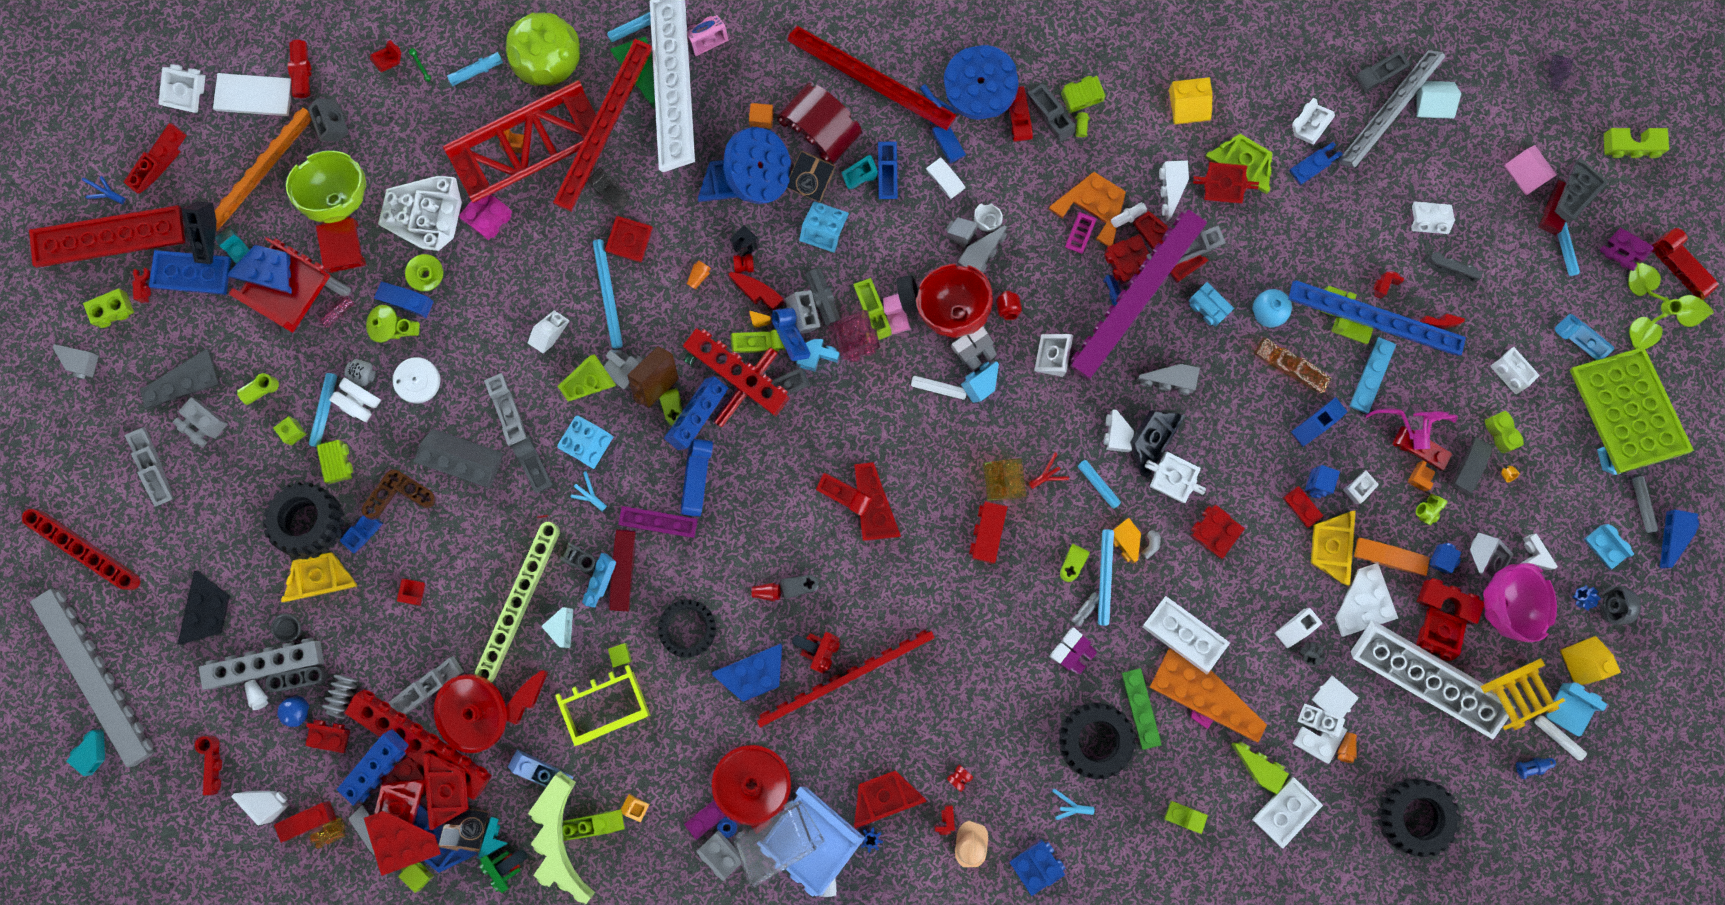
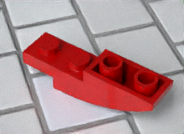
M169 123L149 153L144 152L124 180V183L137 194L147 189L179 155L181 151L178 148L187 135L177 126Z

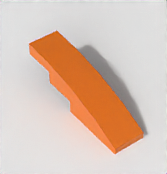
M1357 538L1355 558L1388 566V568L1427 576L1430 557L1380 542Z

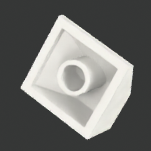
M245 791L231 796L257 825L273 822L289 806L286 802L287 797L282 792Z

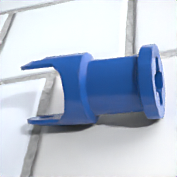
M1536 757L1532 761L1524 763L1519 761L1516 763L1517 772L1521 779H1526L1527 776L1535 774L1543 775L1548 769L1556 766V761L1553 758L1543 759Z

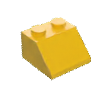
M1210 77L1173 81L1169 88L1174 125L1210 121L1213 97Z

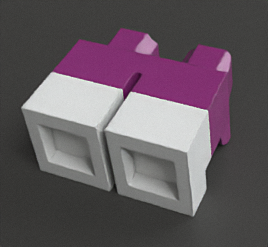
M1073 627L1049 657L1066 670H1071L1080 675L1086 666L1078 661L1079 658L1084 655L1091 661L1097 652L1090 645L1091 642Z

